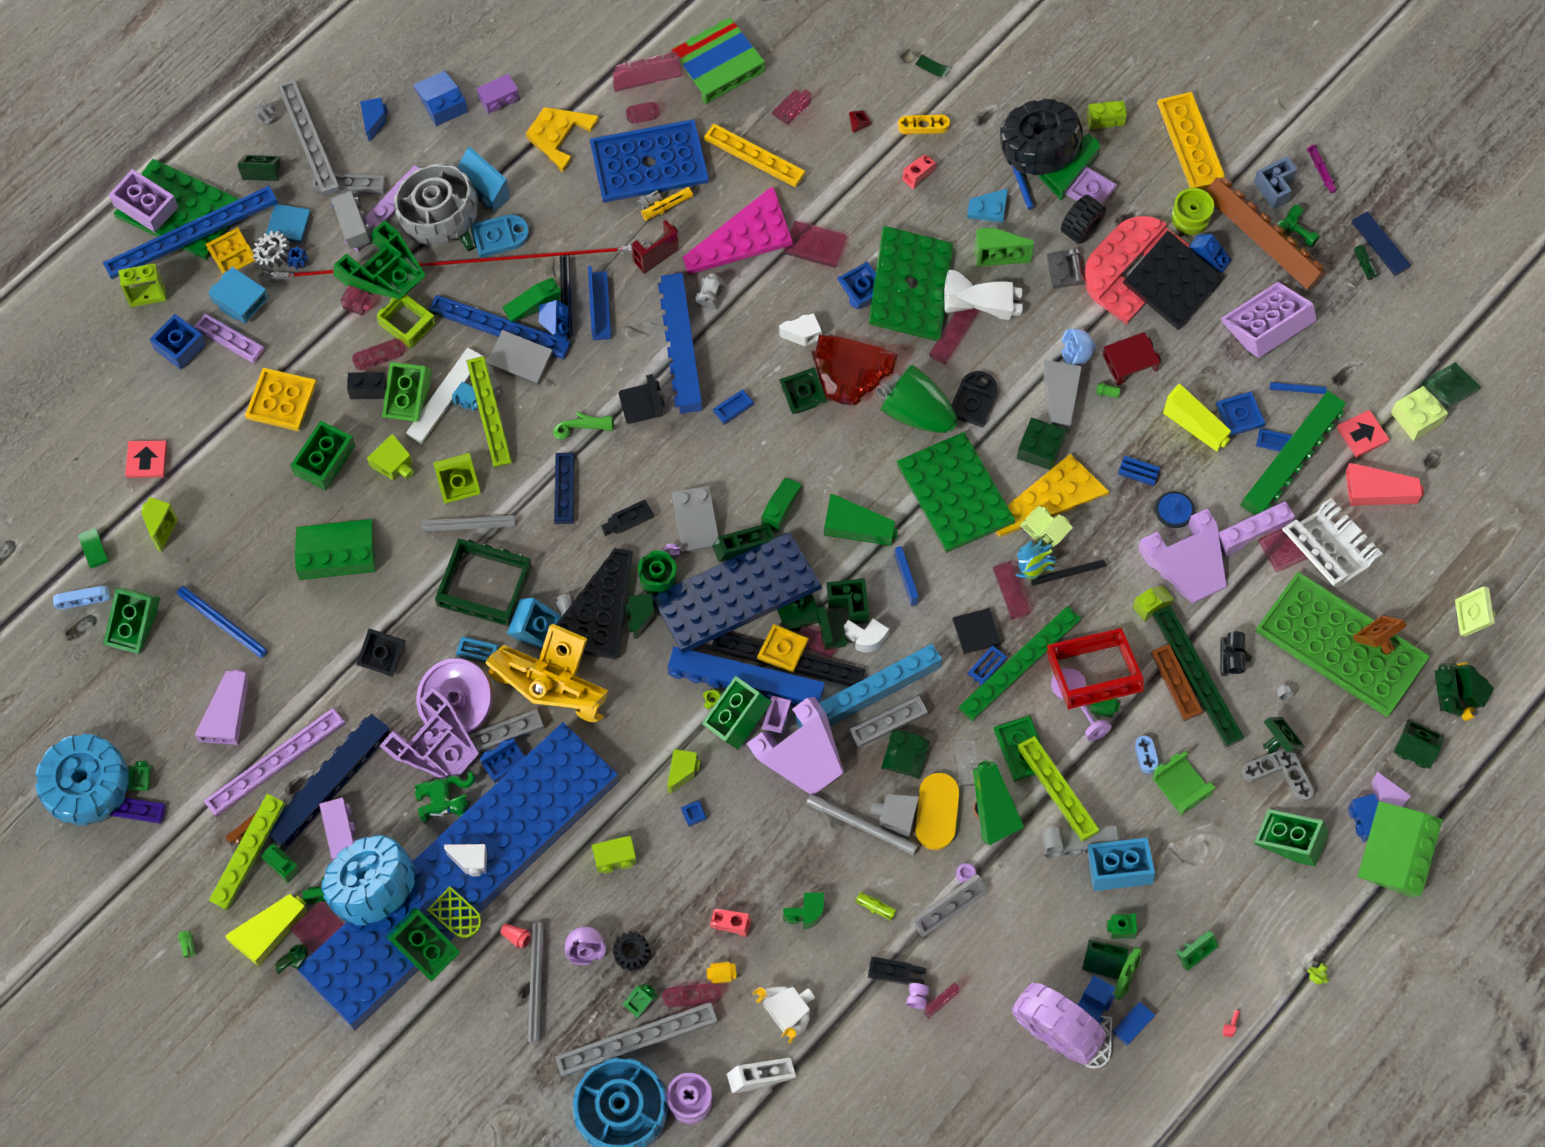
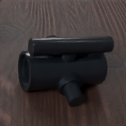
M1232 631L1227 633V637L1220 638V675L1227 676L1228 673H1244L1246 671V661L1250 662L1252 656L1245 650V633Z

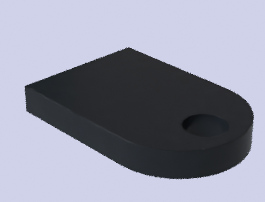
M974 371L964 376L952 402L957 419L981 428L984 427L997 394V383L990 374L983 371ZM983 378L987 383L980 385L977 383V380Z

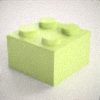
M1424 385L1395 402L1391 414L1410 438L1415 441L1443 424L1448 412Z

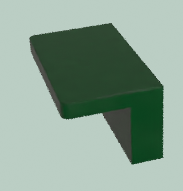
M825 606L818 607L817 618L824 650L846 647L847 641L840 611L826 612Z
M1089 939L1082 969L1119 979L1127 961L1128 949Z

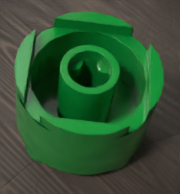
M660 550L651 551L650 554L640 559L638 574L643 590L656 594L667 591L676 584V563L667 552Z

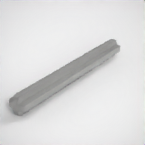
M514 515L423 520L421 527L424 532L516 526V518Z

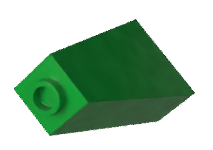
M1088 133L1083 137L1082 150L1079 151V156L1072 164L1055 173L1038 175L1060 201L1066 197L1067 190L1086 167H1090L1097 158L1101 146L1100 142Z
M830 494L824 525V536L892 546V540L897 539L898 529L895 528V521L835 494Z
M985 760L980 762L977 768L973 769L982 840L984 843L992 845L1024 828V825L997 764Z

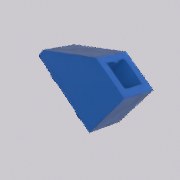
M1198 234L1188 247L1219 273H1223L1232 260L1213 234Z
M558 300L539 305V323L563 341L567 340L568 306Z
M1376 794L1353 799L1348 807L1349 815L1352 819L1354 818L1356 823V834L1358 837H1361L1362 842H1366L1369 837L1378 805Z

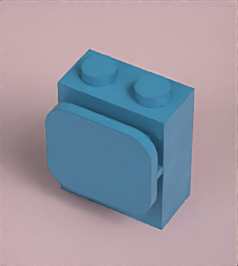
M234 267L226 271L218 283L214 284L208 292L211 301L218 305L221 311L235 320H240L244 324L269 299L265 288Z

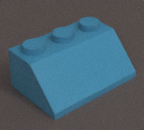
M471 147L467 148L457 168L471 180L477 196L481 199L484 206L490 207L495 212L510 199L507 179Z
M1148 838L1088 844L1089 870L1093 891L1153 884L1155 870Z

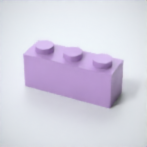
M343 798L319 804L333 861L342 849L357 841L353 838V833H356L354 823L349 821L348 816L352 815L349 803L345 804Z

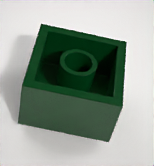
M1031 417L1019 445L1017 459L1051 470L1055 465L1065 440L1066 429Z

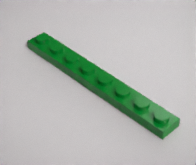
M1068 606L1065 607L959 706V710L973 722L1047 653V645L1058 643L1081 622V618Z

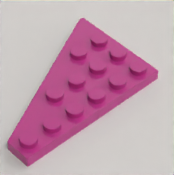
M771 187L683 256L688 275L793 245L774 188Z

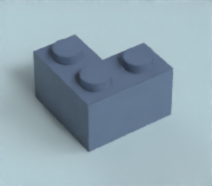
M1288 156L1258 170L1254 179V184L1273 210L1288 203L1292 190L1287 184L1294 181L1297 168Z

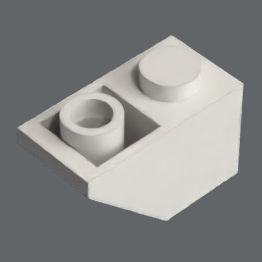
M813 313L802 315L796 320L785 321L782 325H779L780 337L797 344L807 346L822 340V331Z

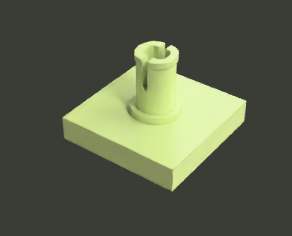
M1483 586L1455 599L1461 636H1469L1495 624L1496 613L1492 609L1488 587Z

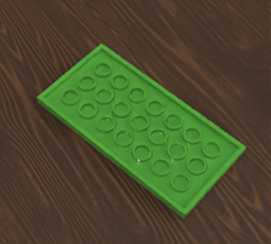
M1299 572L1295 574L1255 630L1256 633L1387 718L1430 657L1396 634L1390 638L1395 650H1391L1389 654H1384L1381 646L1376 648L1356 643L1353 635L1374 620Z

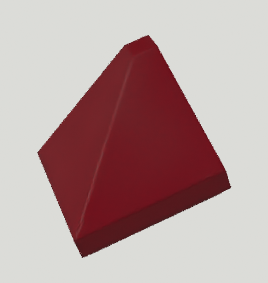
M864 110L849 112L853 133L871 126L872 123Z

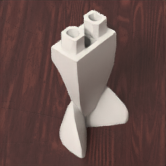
M955 270L948 271L944 289V308L946 313L976 308L1004 320H1010L1011 316L1021 315L1022 304L1013 303V300H1021L1022 288L1013 287V282H988L973 286L960 272Z

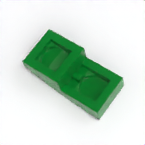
M96 528L78 534L90 569L109 562Z

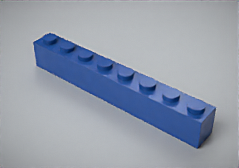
M683 273L661 275V283H658L659 294H663V299H660L661 310H665L666 313L662 317L664 326L668 327V331H665L666 342H670L667 352L668 358H672L673 362L669 363L670 373L675 376V379L672 380L673 391L677 390V396H674L675 407H679L680 414L702 411Z
M673 646L667 666L668 674L673 678H686L693 683L699 684L702 682L713 688H727L733 678L737 676L770 701L772 696L791 700L790 706L798 705L809 697H815L820 703L824 693L825 682L692 650L681 654L679 648Z

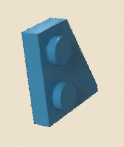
M1008 189L971 198L969 200L967 218L1003 223Z

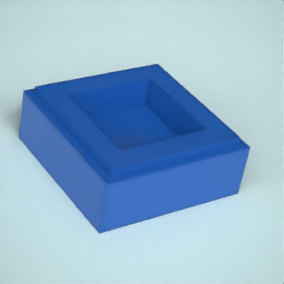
M699 800L681 807L688 827L707 820Z

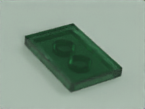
M1456 362L1427 377L1421 383L1447 409L1474 395L1482 388Z

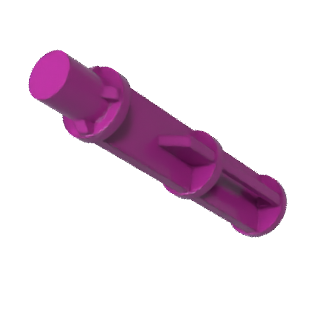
M1310 145L1307 148V152H1309L1315 168H1317L1324 182V186L1329 189L1330 193H1335L1337 191L1334 185L1335 181L1331 179L1325 161L1322 159L1317 146Z

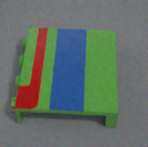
M731 18L720 21L717 25L705 29L701 34L689 38L688 41L681 45H676L671 50V60L673 62L677 60L700 89L702 101L705 105L765 72V61Z

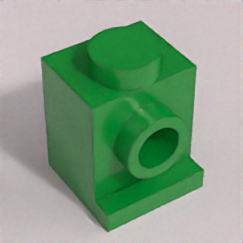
M1136 913L1112 914L1110 920L1106 921V930L1110 932V939H1135L1137 934ZM1118 923H1125V927H1120Z

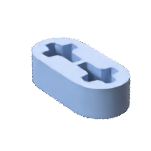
M1140 736L1135 743L1138 763L1144 773L1151 774L1158 766L1155 747L1150 737ZM1141 742H1144L1146 745L1148 744L1147 752L1144 751L1142 746L1140 747ZM1146 757H1148L1150 763H1153L1151 768L1148 765H1144L1147 760Z

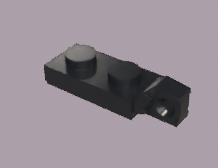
M642 500L612 514L608 522L601 525V530L605 536L614 532L619 534L654 518V514L646 500Z

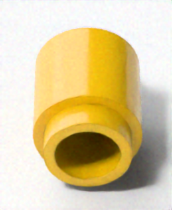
M710 963V968H706L707 980H711L712 984L728 983L731 980H736L735 963Z

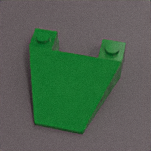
M384 220L372 230V243L380 251L363 266L346 253L334 263V276L347 287L401 300L426 275L400 233Z

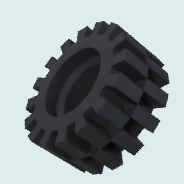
M628 931L629 934L623 933L622 937L618 936L617 942H614L613 954L616 963L622 969L627 968L628 971H631V969L636 971L638 967L643 968L644 963L647 964L648 957H650V948L648 941L645 940L643 935L640 936L638 932L633 934L632 931ZM634 944L638 946L639 954L635 958H628L624 955V949L627 945Z

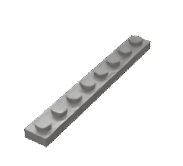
M295 79L278 84V89L322 196L340 191Z
M710 1002L555 1056L561 1077H565L591 1068L594 1065L597 1066L605 1062V1060L619 1058L714 1025L718 1021Z

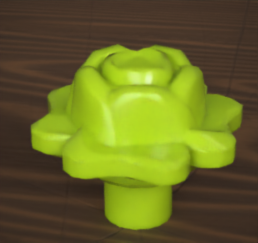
M1321 963L1319 968L1310 967L1308 969L1310 973L1309 979L1317 985H1322L1323 982L1328 984L1330 981L1326 973L1328 966Z

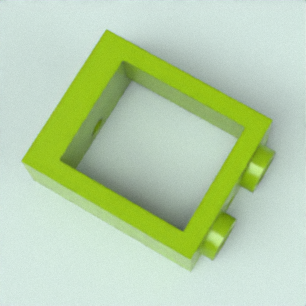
M155 263L118 270L120 286L130 307L167 301L165 285ZM152 281H155V282H156V283H152V284H147V285H141V286L131 287V285H136V284H141V283H147V282H152Z
M407 295L401 300L391 298L390 303L385 308H381L376 316L378 324L410 349L436 325L434 315ZM403 306L421 318L406 334L388 322Z

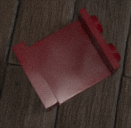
M667 220L663 221L664 237L649 248L645 249L638 240L631 243L633 263L643 274L678 251V230L673 224L670 225Z
M1145 332L1104 346L1102 354L1117 386L1124 384L1126 376L1150 367L1153 368L1154 372H1157L1161 363L1159 354L1155 353L1151 338H1148Z

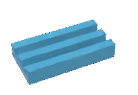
M461 636L456 656L486 663L489 657L468 652L490 656L499 649V645ZM466 643V644H470V645H475V646H479V647L491 649V650H493V651H492V652H489V651L481 650V649H479V648H475V647L473 648V647L465 646V645H463V644Z

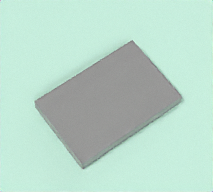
M502 330L487 364L539 384L553 350Z

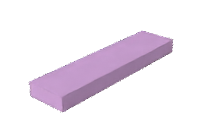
M206 313L194 326L201 334L254 364L265 351L262 345Z

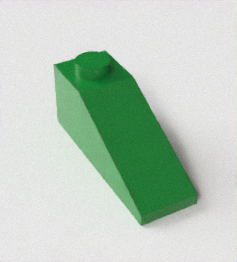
M553 277L535 284L503 306V310L512 323L539 312V305L555 300L560 302L561 290Z
M786 477L783 479L761 516L762 525L769 523L773 531L780 532L802 487L801 483Z

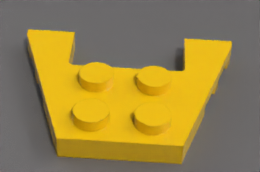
M544 107L526 132V138L542 151L550 161H553L561 172H564L571 162V156L559 151L558 148L574 125L591 132L599 121V117L591 114Z

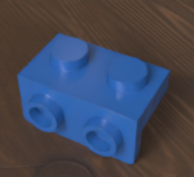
M511 738L510 740L502 741L499 747L494 750L486 751L480 758V761L492 781L496 783L525 756L517 746L515 739Z

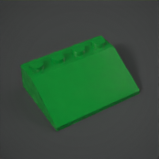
M365 519L296 527L295 568L299 580L376 572L373 520Z

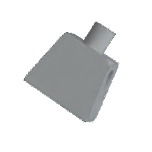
M887 794L884 804L872 802L870 813L881 816V827L909 838L919 797Z

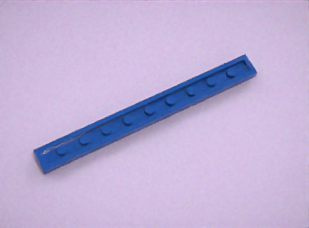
M267 186L103 262L111 280L119 277L118 270L143 266L277 204V199L270 186Z

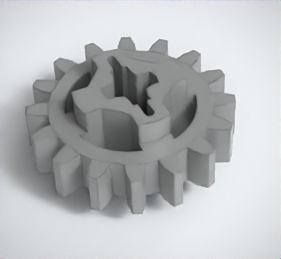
M271 231L270 235L264 233L263 239L259 237L260 242L255 243L256 249L252 250L254 253L252 257L255 259V262L264 269L267 267L272 269L273 265L278 267L280 261L284 263L283 258L289 256L286 252L291 250L288 246L290 244L287 240L288 238L279 231L276 233Z

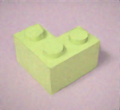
M1040 505L1020 524L1037 543L1043 540L1042 546L1051 544L1052 546L1047 551L1057 545L1073 528L1066 517L1059 514L1052 518L1050 512Z

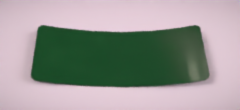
M923 54L915 63L918 67L939 77H945L950 67L937 63Z

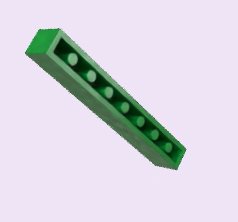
M1327 391L1244 497L1240 506L1254 516L1272 507L1270 503L1273 499L1277 501L1282 495L1281 489L1283 486L1287 488L1294 479L1291 477L1293 473L1298 474L1304 466L1302 464L1303 460L1306 459L1308 461L1313 455L1314 451L1312 449L1314 446L1319 447L1325 439L1323 437L1324 433L1327 432L1329 434L1335 426L1334 420H1340L1345 413L1343 408L1346 403L1330 391Z

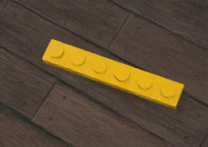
M713 124L704 136L705 141L795 188L805 176V171L716 124Z

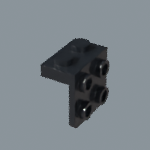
M653 374L646 375L647 384L619 391V398L627 424L663 416L662 407H665L663 396L659 397L658 391H661L658 380L654 379Z

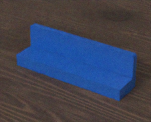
M588 266L593 340L611 339L607 271L592 272V266Z

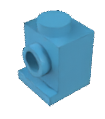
M462 381L452 394L453 403L455 405L459 403L463 408L475 411L478 409L474 389Z

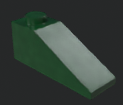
M767 523L718 536L712 548L718 562H723L775 539L770 524Z

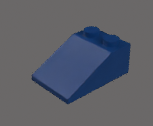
M445 71L413 85L435 126L468 112L466 100L457 85Z

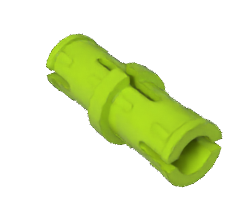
M862 891L855 903L871 910V913L881 915L889 921H892L897 909L881 902V899L872 898Z

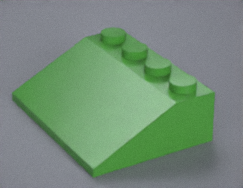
M1379 801L1357 878L1411 898L1422 896L1443 820L1423 812Z

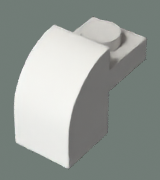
M872 619L865 630L849 620L844 625L845 636L851 641H856L855 649L860 652L868 653L879 649L889 636V628L875 619Z

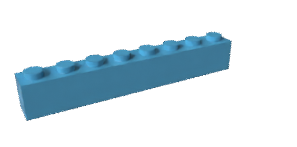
M930 644L819 704L826 712L829 725L832 726L940 669L942 659L933 644ZM796 715V724L798 728H801L803 724Z

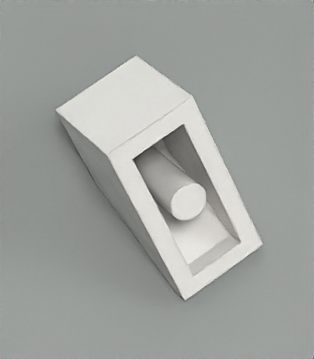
M485 844L444 845L447 856L466 874L474 877L486 874L487 849Z

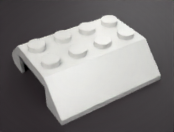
M1330 498L1321 505L1316 513L1301 522L1295 520L1282 530L1333 586L1340 588L1369 569L1382 557L1383 553L1378 548L1374 549L1376 546L1374 543L1367 545L1360 552L1358 547L1368 537L1365 534L1360 536L1363 531L1352 520L1349 521L1350 517L1348 515L1343 516L1336 524L1332 521L1340 514L1342 509L1340 506L1336 507L1337 503Z

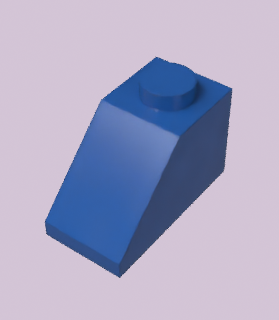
M382 98L360 101L368 141L372 140L386 123L385 115L388 114L387 105L383 104Z

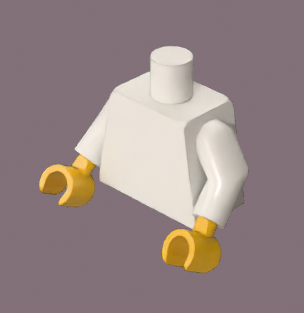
M785 986L766 989L758 987L752 993L753 995L758 994L760 996L756 1000L757 1003L766 999L763 1001L764 1008L783 1032L782 1037H790L789 1044L792 1043L794 1038L805 1032L810 1020V1009L806 1004L815 999L810 989H806L801 994H798L794 987L788 988Z

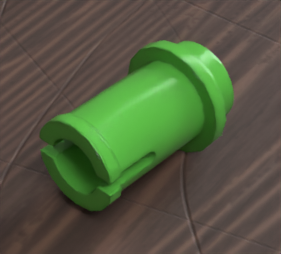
M1104 382L1102 384L1098 383L1096 394H1099V397L1104 395L1118 399L1120 387L1106 385Z
M191 931L180 932L177 938L181 943L183 958H188L187 949H189L190 957L196 955L192 940L194 935L191 934Z

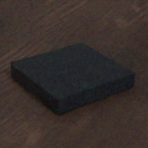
M990 608L952 618L963 654L987 649L992 645H1001Z

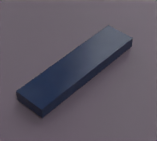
M1368 211L1352 220V224L1394 276L1410 268L1411 264Z
M555 453V524H574V453Z

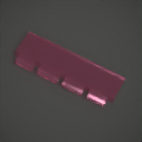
M676 51L663 54L664 60H662L661 55L647 58V64L644 59L630 62L631 68H629L628 63L616 65L615 72H613L614 91L617 92L682 76L680 56H677Z

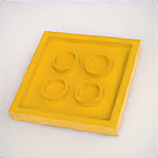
M262 368L245 418L300 431L317 384L316 380Z

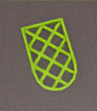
M450 886L427 909L431 915L459 938L472 937L480 929V914ZM451 891H452L457 897L451 898ZM449 892V898H443ZM459 900V907H451V901ZM461 900L467 905V907H462ZM441 901H449V908H441ZM439 902V908L433 909V907ZM469 909V916H462V910ZM449 910V917L442 918L441 911ZM452 910H459V917H452ZM472 910L477 914V916H472ZM432 911H439V917ZM478 918V925L472 926V919ZM462 919H469V926H462ZM449 920V926L445 924L443 921ZM452 920H459V926L452 927ZM459 929V934L453 930ZM462 929H469L470 934L462 935Z

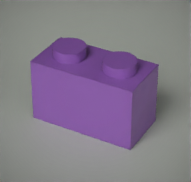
M509 74L477 88L478 98L488 114L519 100L518 89Z

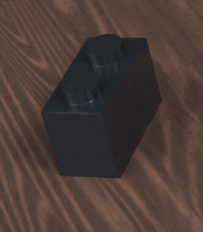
M385 372L348 373L347 391L350 399L385 398L387 385Z

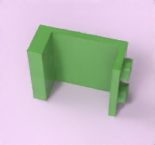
M1186 751L1182 754L1176 753L1170 758L1169 763L1166 765L1162 763L1156 767L1152 778L1181 816L1211 796L1215 790L1214 785L1211 782L1206 784L1186 760L1188 756Z

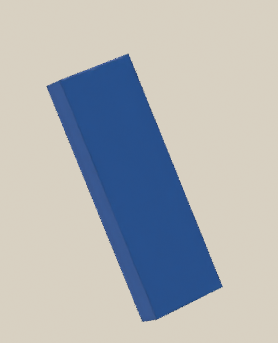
M896 547L894 556L910 604L914 606L918 604L919 595L903 547Z

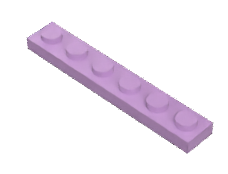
M414 165L365 217L366 221H363L364 225L368 224L371 232L368 235L370 240L372 239V230L384 220L388 222L396 214L394 196L397 194L401 182L407 179L412 172L420 169ZM365 245L356 247L354 250L359 253Z

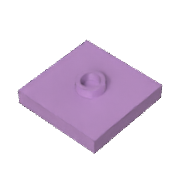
M1086 167L1067 190L1066 195L1077 201L1084 195L1089 194L1103 205L1116 189L1117 184Z

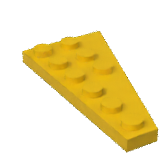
M1069 454L1007 505L1015 519V523L995 533L999 537H1003L1021 530L1020 524L1039 505L1046 508L1050 512V516L1054 517L1072 510L1081 504L1090 503L1096 498L1108 496L1109 491L1079 461Z

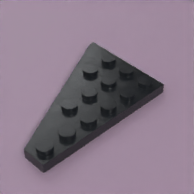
M614 548L558 623H556L559 627L587 638L583 654L615 660L618 658L633 551ZM559 646V649L567 651L565 646Z

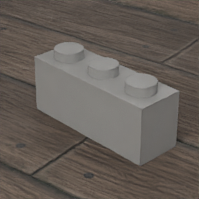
M349 191L331 198L349 249L351 250L370 243L368 235L371 232L368 224L364 225L363 221H366L363 211L358 209L361 207L358 197H354L352 192Z

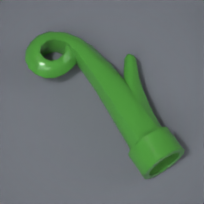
M577 412L576 415L581 419L560 422L554 427L553 435L557 439H565L570 433L569 428L613 431L614 419L613 416L593 417Z

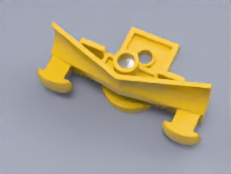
M551 624L539 660L506 645L500 647L486 660V664L490 667L488 673L491 678L497 682L512 685L534 704L576 708V714L588 722H599L604 717L598 713V710L605 703L608 690L576 676L587 642L585 637ZM560 645L567 648V654L559 650Z

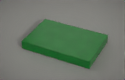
M1029 715L993 727L1013 782L1035 776V773L1018 750L1019 744L1034 736L1041 744L1031 716Z

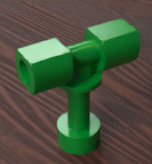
M1295 204L1288 211L1287 218L1284 221L1280 220L1277 224L1285 230L1284 234L1287 231H1296L1306 239L1305 243L1308 246L1313 247L1320 235L1314 231L1310 233L1299 225L1300 221L1298 219L1303 215L1304 209Z

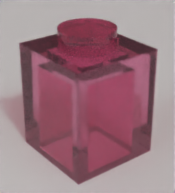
M348 285L340 299L343 309L361 316L371 306L369 293Z

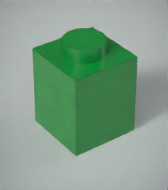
M1115 698L1094 703L1091 705L1090 713L1113 718L1114 712L1119 711L1121 701Z

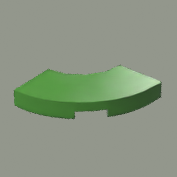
M1135 947L1129 955L1115 988V999L1120 1000L1127 994L1131 980L1139 967L1142 949Z

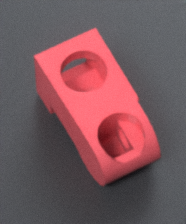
M923 155L904 168L902 180L912 189H915L920 181L934 172L937 164L927 155Z
M715 909L710 927L747 937L751 918L746 913Z

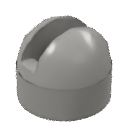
M1282 684L1277 689V695L1281 701L1289 700L1294 696L1290 685Z

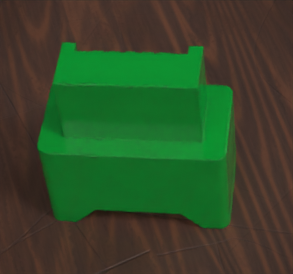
M274 844L261 856L265 864L275 871L286 883H289L300 872L297 865Z

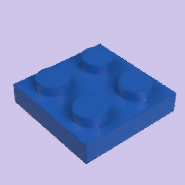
M1252 391L1216 402V407L1223 424L1231 430L1229 437L1265 426V421Z

